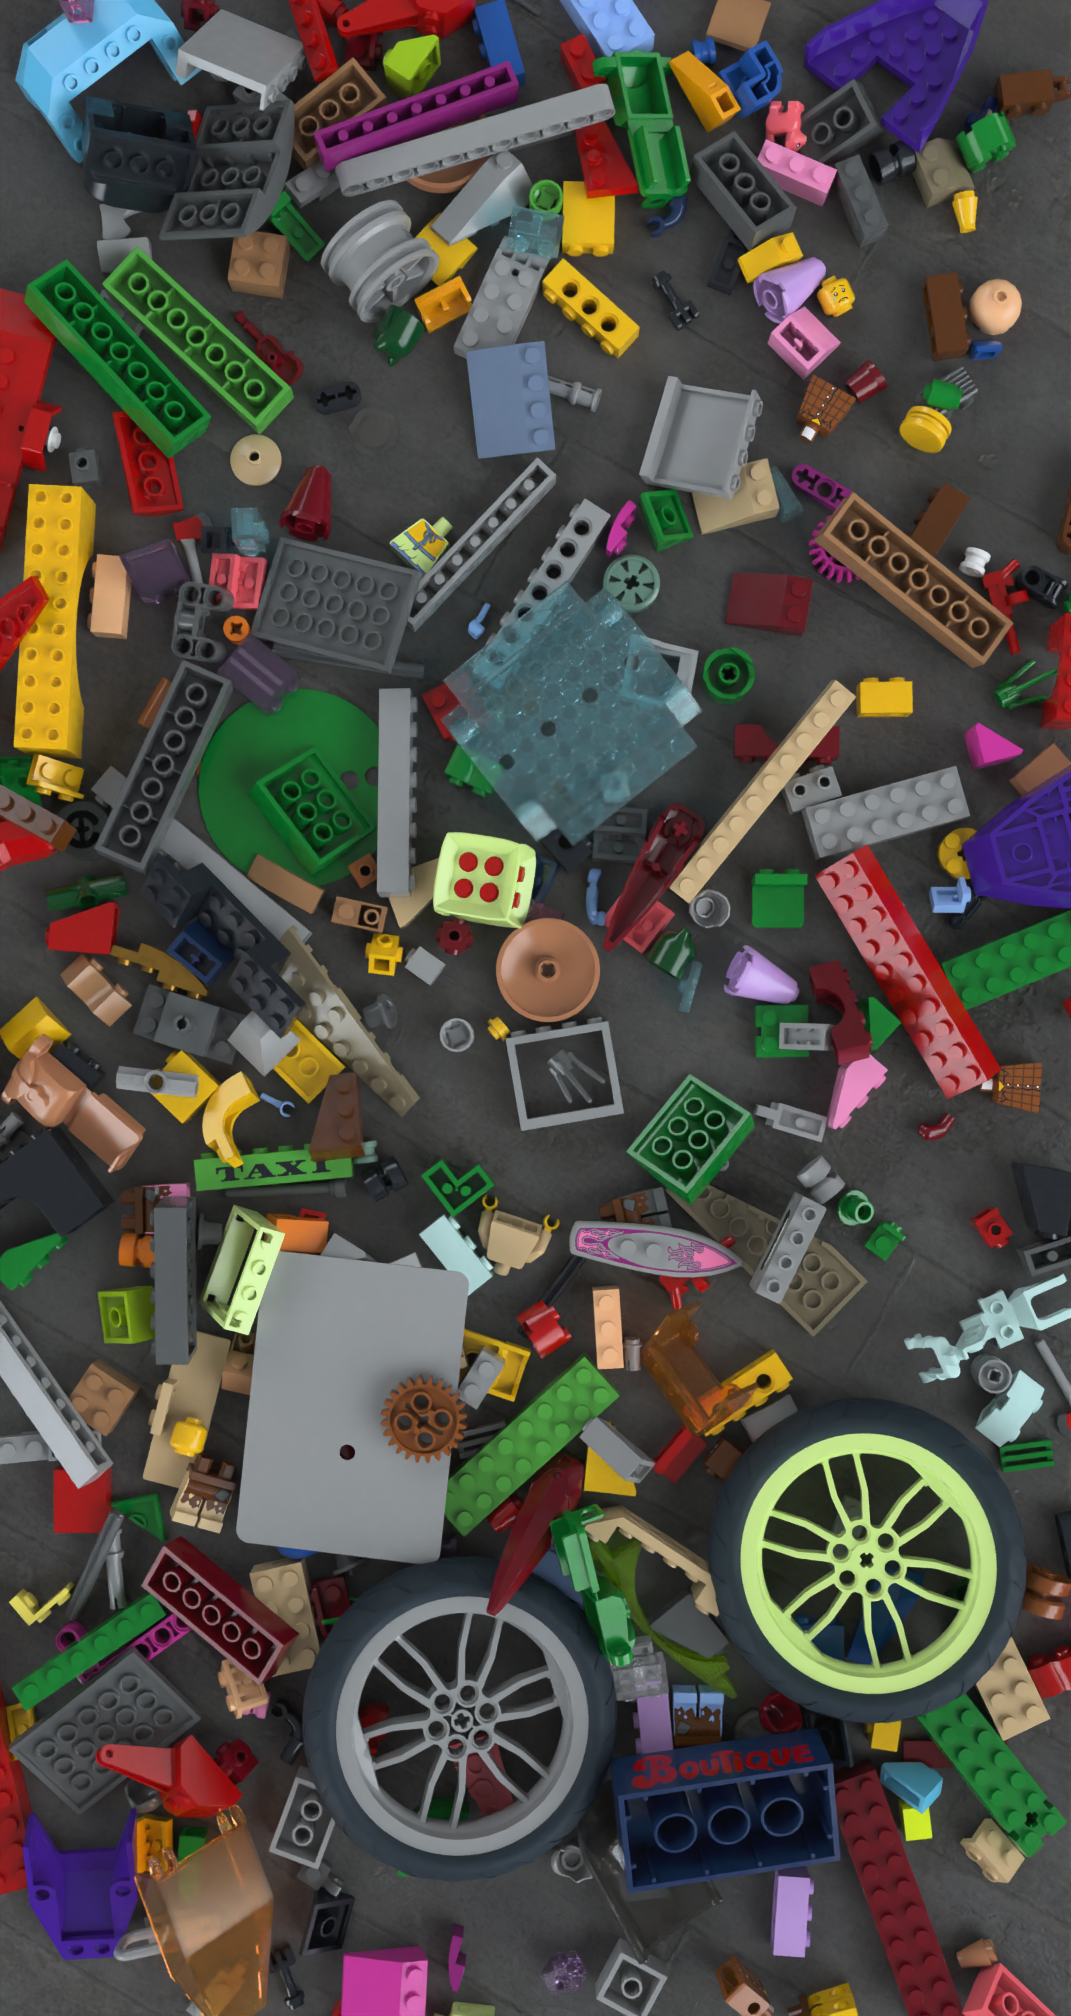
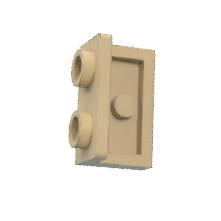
M991 1818L984 1819L972 1838H963L960 1842L966 1849L967 1856L977 1862L982 1868L984 1876L991 1882L1009 1883L1025 1859Z

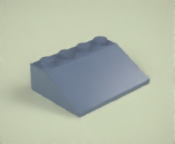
M545 342L520 343L466 351L478 459L555 450Z

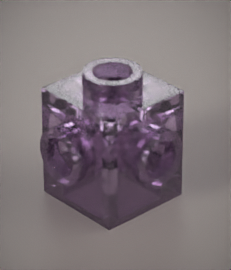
M571 1950L566 1953L558 1952L550 1958L540 1976L555 1998L579 1991L587 1970L576 1952Z

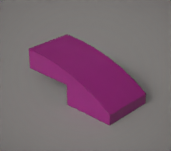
M454 1923L449 1950V1977L452 1991L458 1992L465 1969L466 1954L459 1952L463 1940L464 1926Z

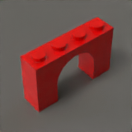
M1065 613L1049 626L1047 652L1058 653L1059 664L1053 693L1049 699L1042 703L1040 728L1066 731L1071 728V613Z

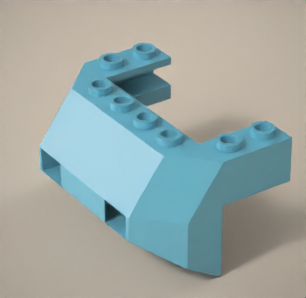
M80 0L23 44L15 81L26 99L42 113L70 156L78 163L83 161L81 147L83 123L69 101L146 42L150 43L172 80H177L180 85H183L201 71L197 67L186 79L176 75L178 49L185 42L173 22L155 0Z

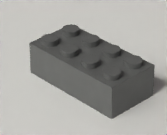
M735 131L693 155L689 173L691 179L749 251L791 227L797 209L796 206Z

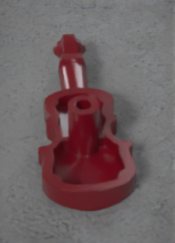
M243 311L236 312L234 314L235 322L240 323L242 328L257 342L255 347L256 355L262 358L264 363H269L272 371L289 386L296 383L303 373L304 366L302 361L294 355L293 351L286 353L282 348V344L273 335L264 336L251 321L245 318Z

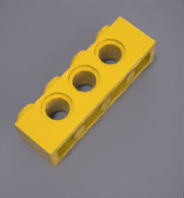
M564 258L542 281L544 297L550 303L559 305L562 308L563 314L570 321L575 320L579 323L585 335L589 338L594 337L599 341L600 347L608 355L613 354L616 358H619L639 336L640 327ZM567 290H573L576 292V295L567 297L563 293ZM592 307L595 312L593 314H586L583 312V309ZM611 324L615 329L607 332L602 329V326Z
M771 1349L688 1404L687 1408L705 1436L709 1434L714 1436L724 1430V1424L730 1420L737 1421L747 1414L746 1410L753 1405L758 1407L768 1400L767 1396L774 1391L779 1393L785 1390L790 1385L789 1381L793 1378L776 1352ZM761 1374L769 1376V1382L765 1386H758L756 1384V1379ZM738 1389H746L748 1391L747 1397L744 1400H736L734 1398L735 1392ZM718 1403H723L726 1405L725 1412L720 1415L714 1414L713 1407Z

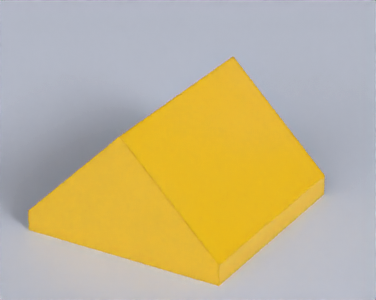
M37 996L0 1029V1036L7 1049L19 1059L24 1057L29 1047L42 1034H46L53 1040V1044L48 1050L50 1054L59 1042H64L72 1035Z

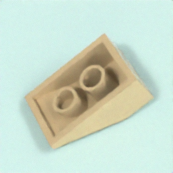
M767 458L749 462L744 467L742 466L739 475L741 478L738 491L734 492L732 500L691 492L701 535L777 516L780 507Z

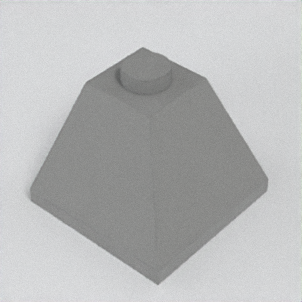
M251 1011L238 1025L228 1041L265 1077L301 1039L292 1030L289 1031L288 1035L280 1039L254 1011Z

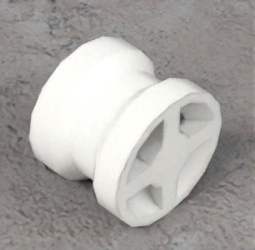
M966 548L964 553L965 560L960 563L959 570L973 577H983L985 573L984 566L989 562L990 554L978 548Z

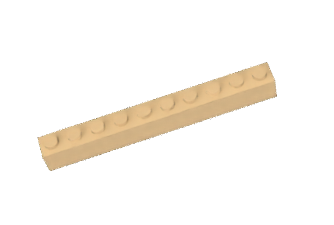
M837 680L830 681L702 840L690 859L685 861V866L669 885L672 891L688 903L693 900L856 698L853 693Z

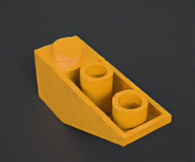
M690 51L668 62L707 134L728 122L741 110L729 86Z

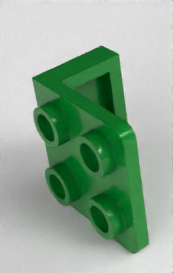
M759 869V874L752 876V926L755 928L802 927L804 924V886L807 885L808 874H801L800 869H786L785 874H775L774 869Z

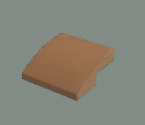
M718 0L706 37L712 36L715 42L746 52L758 44L771 3L764 0Z

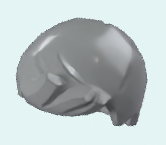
M580 1838L569 1840L554 1851L551 1856V1867L555 1873L560 1876L569 1877L575 1883L591 1879L597 1872V1859L594 1848L587 1840Z

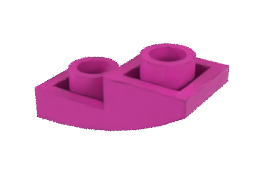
M631 500L622 508L610 531L606 549V556L609 558L614 553L618 555L627 545L625 540L627 539L628 532L623 527L628 529L637 518L635 516L637 506Z

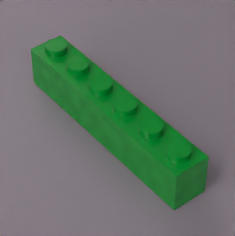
M149 1592L145 1593L11 1684L12 1690L24 1710H29L166 1616L165 1612L152 1594Z

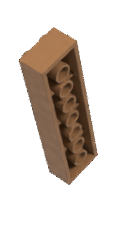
M854 492L840 502L814 539L823 549L971 668L985 664L1013 625L1009 618Z

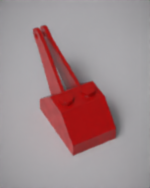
M367 0L338 18L337 32L342 38L348 39L372 33L415 27L416 31L424 36L436 35L440 39H444L471 23V19H474V9L477 0Z
M192 1734L168 1748L107 1744L98 1749L95 1755L96 1762L100 1766L158 1790L159 1798L163 1801L164 1808L169 1813L174 1814L175 1817H212L234 1806L243 1795Z

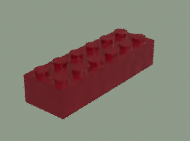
M181 1535L163 1546L141 1585L259 1686L276 1674L299 1635L295 1629Z

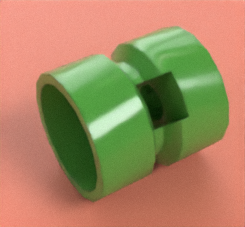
M546 179L535 183L529 195L530 217L537 226L543 228L553 227L558 224L563 213L562 190L557 183Z

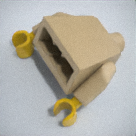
M487 1195L483 1197L482 1203L485 1211L481 1213L478 1234L482 1247L487 1250V1258L496 1261L494 1271L497 1274L506 1276L509 1273L510 1267L522 1269L525 1263H531L544 1254L552 1237L551 1231L559 1226V1219L556 1220L553 1227H550L547 1224L550 1215L543 1218L544 1230H541L542 1225L498 1210L492 1213V1210L498 1206L497 1197H495L493 1206L486 1205Z

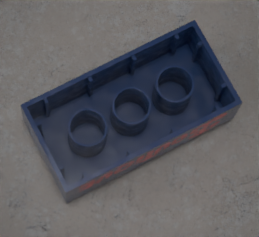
M817 1728L612 1758L610 1761L619 1854L628 1893L840 1860L833 1763Z

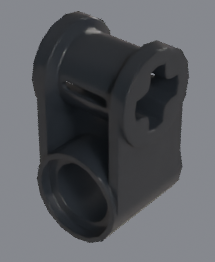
M1035 565L1025 568L1015 578V587L1018 591L1026 590L1028 597L1050 609H1057L1059 605L1057 601L1063 590H1066L1069 585L1064 579L1052 575ZM1026 574L1033 577L1034 585H1029L1026 582Z

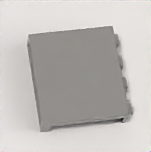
M221 9L178 49L176 75L186 79L198 67L261 93L260 110L263 111L270 103H274L278 94L285 91L286 86L295 80L300 71H304L307 57L302 42Z
M668 376L639 473L643 481L649 485L732 500L734 492L738 491L741 478L739 475L742 466L744 467L747 463L749 442H752L755 436L754 425L756 418L762 413L763 402L757 391L752 390L751 395L684 385L678 377Z

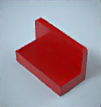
M683 1424L654 1458L653 1461L656 1464L652 1469L659 1475L663 1474L673 1483H676L705 1449L707 1443L688 1426Z

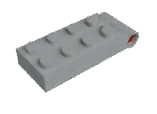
M505 235L453 346L454 353L467 359L466 351L515 344L542 285V281L550 268L553 257Z

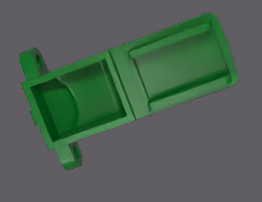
M642 50L614 52L611 57H600L593 61L594 76L606 78V84L609 87L615 108V114L613 115L615 125L629 129L627 133L639 191L642 196L648 197L641 204V208H663L674 197L683 196L687 192V185L691 180L680 126H673V114L665 77L674 74L668 63L673 58L661 57L660 52H642ZM663 199V200L660 201V202L651 203V202H653V201H655V200Z
M597 1504L574 1512L568 1509L562 1512L561 1518L552 1520L549 1523L561 1573L563 1576L570 1575L575 1591L581 1592L586 1617L599 1638L602 1656L610 1664L626 1666L633 1661L632 1649L636 1640L634 1628L630 1621V1609L623 1591L619 1592L608 1578L596 1575L586 1531L583 1524L604 1517V1511ZM587 1512H596L595 1514L588 1517L582 1516Z

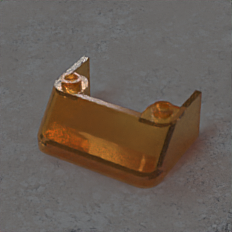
M699 1301L667 1314L641 1350L643 1365L687 1429L694 1436L707 1433L742 1408L759 1387L757 1382L743 1389L733 1383L722 1387L694 1346L699 1340V1330L691 1318L701 1306Z

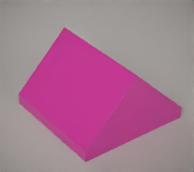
M980 723L975 724L964 734L973 770L1008 762L1023 751L1020 747Z

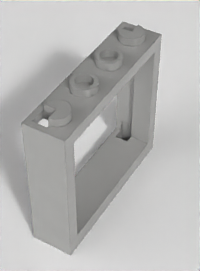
M602 1017L587 1019V1025L577 1026L576 1021L561 1024L562 1029L553 1031L551 1026L535 1028L536 1033L526 1035L525 1030L510 1032L511 1038H506L521 1131L624 1114L608 1021L603 1022ZM601 1030L614 1104L527 1118L515 1045Z

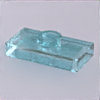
M692 961L687 978L683 977L681 979L678 992L682 993L677 1010L679 1012L688 1013L690 1011L703 966L700 962Z

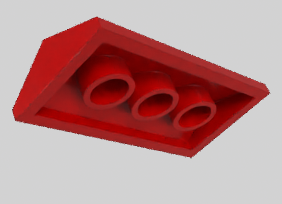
M125 411L113 412L112 416L133 515L158 517L183 511L184 507L173 456L168 459Z

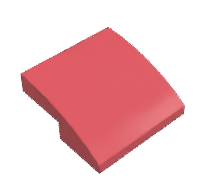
M212 553L209 585L229 590L234 596L233 609L257 611L265 587L268 560L262 557H240L237 554ZM221 593L216 596V605H219L222 601Z
M619 898L606 913L604 925L607 928L610 925ZM657 901L623 940L645 955L675 916L674 912Z

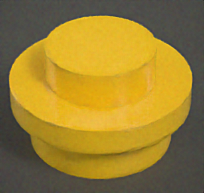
M499 1017L493 1020L490 1018L488 1020L490 1026L487 1028L489 1033L495 1040L499 1038L503 1041L506 1040V1035L510 1033L509 1029Z

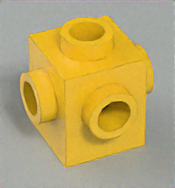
M374 933L372 943H367L365 958H369L368 973L394 976L397 962L401 963L403 957V947H399V936Z

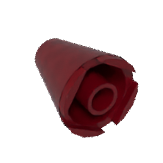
M314 465L307 468L280 516V527L283 529L285 525L290 529L288 534L301 540L317 542L318 537H324L323 541H325L330 536L332 476L325 467Z

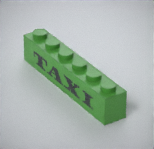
M311 1143L304 1144V1149L294 1150V1145L278 1146V1151L268 1152V1147L252 1149L253 1154H242V1150H238L244 1164L234 1168L227 1162L223 1163L217 1157L216 1152L202 1153L201 1158L194 1160L196 1191L353 1177L355 1175L353 1158L313 1162L309 1154Z

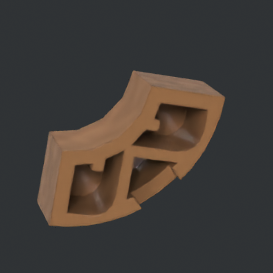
M82 953L60 975L67 987L89 1007L91 1012L110 1027L132 1006L126 998L129 993L119 983L115 985L102 971L104 969L103 965L96 958L92 957L89 959Z

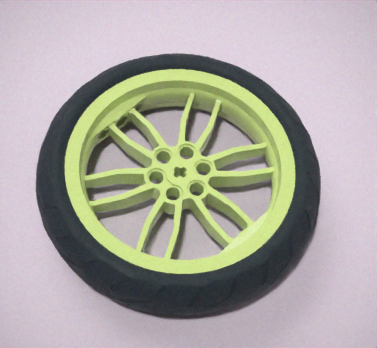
M852 1398L824 1402L797 1411L769 1428L743 1453L730 1471L717 1498L708 1536V1570L715 1589L719 1616L740 1655L769 1685L787 1698L813 1712L845 1721L862 1723L896 1722L930 1713L959 1698L971 1689L995 1664L1006 1648L1017 1626L1022 1608L1027 1573L1025 1536L1015 1503L1006 1484L984 1453L959 1430L926 1411L898 1402L878 1398ZM861 1453L884 1455L910 1464L921 1475L898 1498L880 1525L870 1523L868 1488L860 1461ZM851 1454L854 1459L861 1495V1516L850 1519L837 1496L829 1467V1459ZM819 1463L823 1465L831 1498L845 1526L844 1531L840 1534H835L806 1518L774 1508L787 1487L801 1474ZM924 1485L926 1487L929 1486L941 1498L939 1500L941 1503L921 1521L897 1534L892 1526L904 1506ZM951 1507L961 1517L966 1530L970 1549V1568L964 1569L931 1558L900 1555L898 1550L900 1546L929 1528ZM769 1517H776L809 1529L827 1540L826 1550L798 1549L766 1540L764 1533ZM857 1525H862L866 1528V1534L862 1538L852 1536V1530ZM887 1533L892 1536V1542L890 1545L883 1547L878 1544V1538L880 1535ZM837 1544H844L847 1547V1553L842 1557H837L833 1554V1548ZM768 1548L795 1558L831 1562L834 1568L806 1587L782 1610L770 1597L766 1586L762 1566V1549ZM862 1553L866 1555L871 1553V1563L867 1564L864 1562L861 1564L862 1559L860 1555ZM890 1560H895L899 1563V1568L894 1573L885 1571V1565ZM907 1567L934 1568L969 1578L964 1600L959 1601L923 1588L905 1577ZM848 1570L854 1574L852 1582L843 1583L840 1581L839 1577L843 1571ZM870 1579H877L880 1582L879 1588L874 1592L868 1591L865 1587L866 1582ZM893 1583H897L925 1599L959 1609L952 1623L940 1637L914 1655L909 1652L903 1624L888 1593V1587ZM835 1584L840 1591L827 1612L808 1631H803L795 1620L791 1618V1614L809 1597ZM853 1592L862 1595L864 1630L872 1657L871 1664H856L835 1659L823 1654L811 1641L834 1619ZM881 1599L884 1600L895 1622L904 1654L903 1659L881 1664L878 1660L871 1627V1602Z

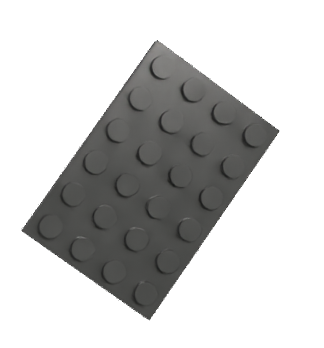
M280 537L249 635L256 639L278 643L294 649L391 674L422 573L417 570Z
M132 1646L9 1744V1751L73 1811L80 1815L127 1778L118 1772L100 1766L95 1759L98 1749L107 1744L165 1748L201 1719V1712Z

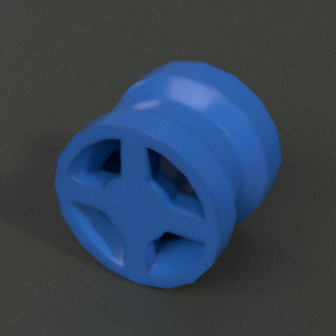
M712 36L706 37L701 42L698 40L691 41V53L703 64H716V50Z

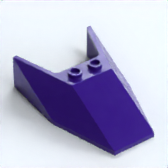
M131 1808L116 1847L79 1850L57 1849L36 1814L29 1813L23 1843V1855L31 1908L64 1960L114 1957V1948L118 1940L125 1935L138 1899L137 1809Z

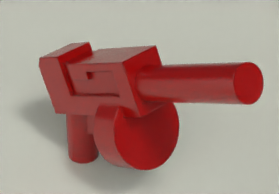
M1014 558L1002 570L986 574L982 578L985 590L988 589L992 605L1011 621V615H1013L1012 607L1029 601L1026 590L1010 595L1007 594L1005 586L1014 585L1011 574L1021 566ZM1012 625L1005 636L1010 654L1014 655L1020 653L1021 650L1014 625Z
M729 1235L719 1243L729 1249L736 1244V1240L732 1235ZM660 1275L659 1280L668 1293H670L672 1309L682 1308L681 1295L689 1289L683 1283L691 1279L695 1287L700 1292H704L711 1287L707 1276L691 1278Z

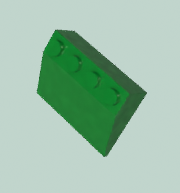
M316 746L257 781L248 794L310 877L330 865L377 829V826Z
M689 1074L628 1148L626 1153L671 1192L692 1205L755 1125L750 1112Z

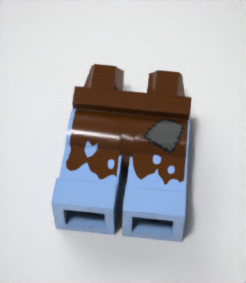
M672 1685L673 1741L677 1749L722 1742L724 1692L721 1685H698V1713H696L697 1691L695 1685Z

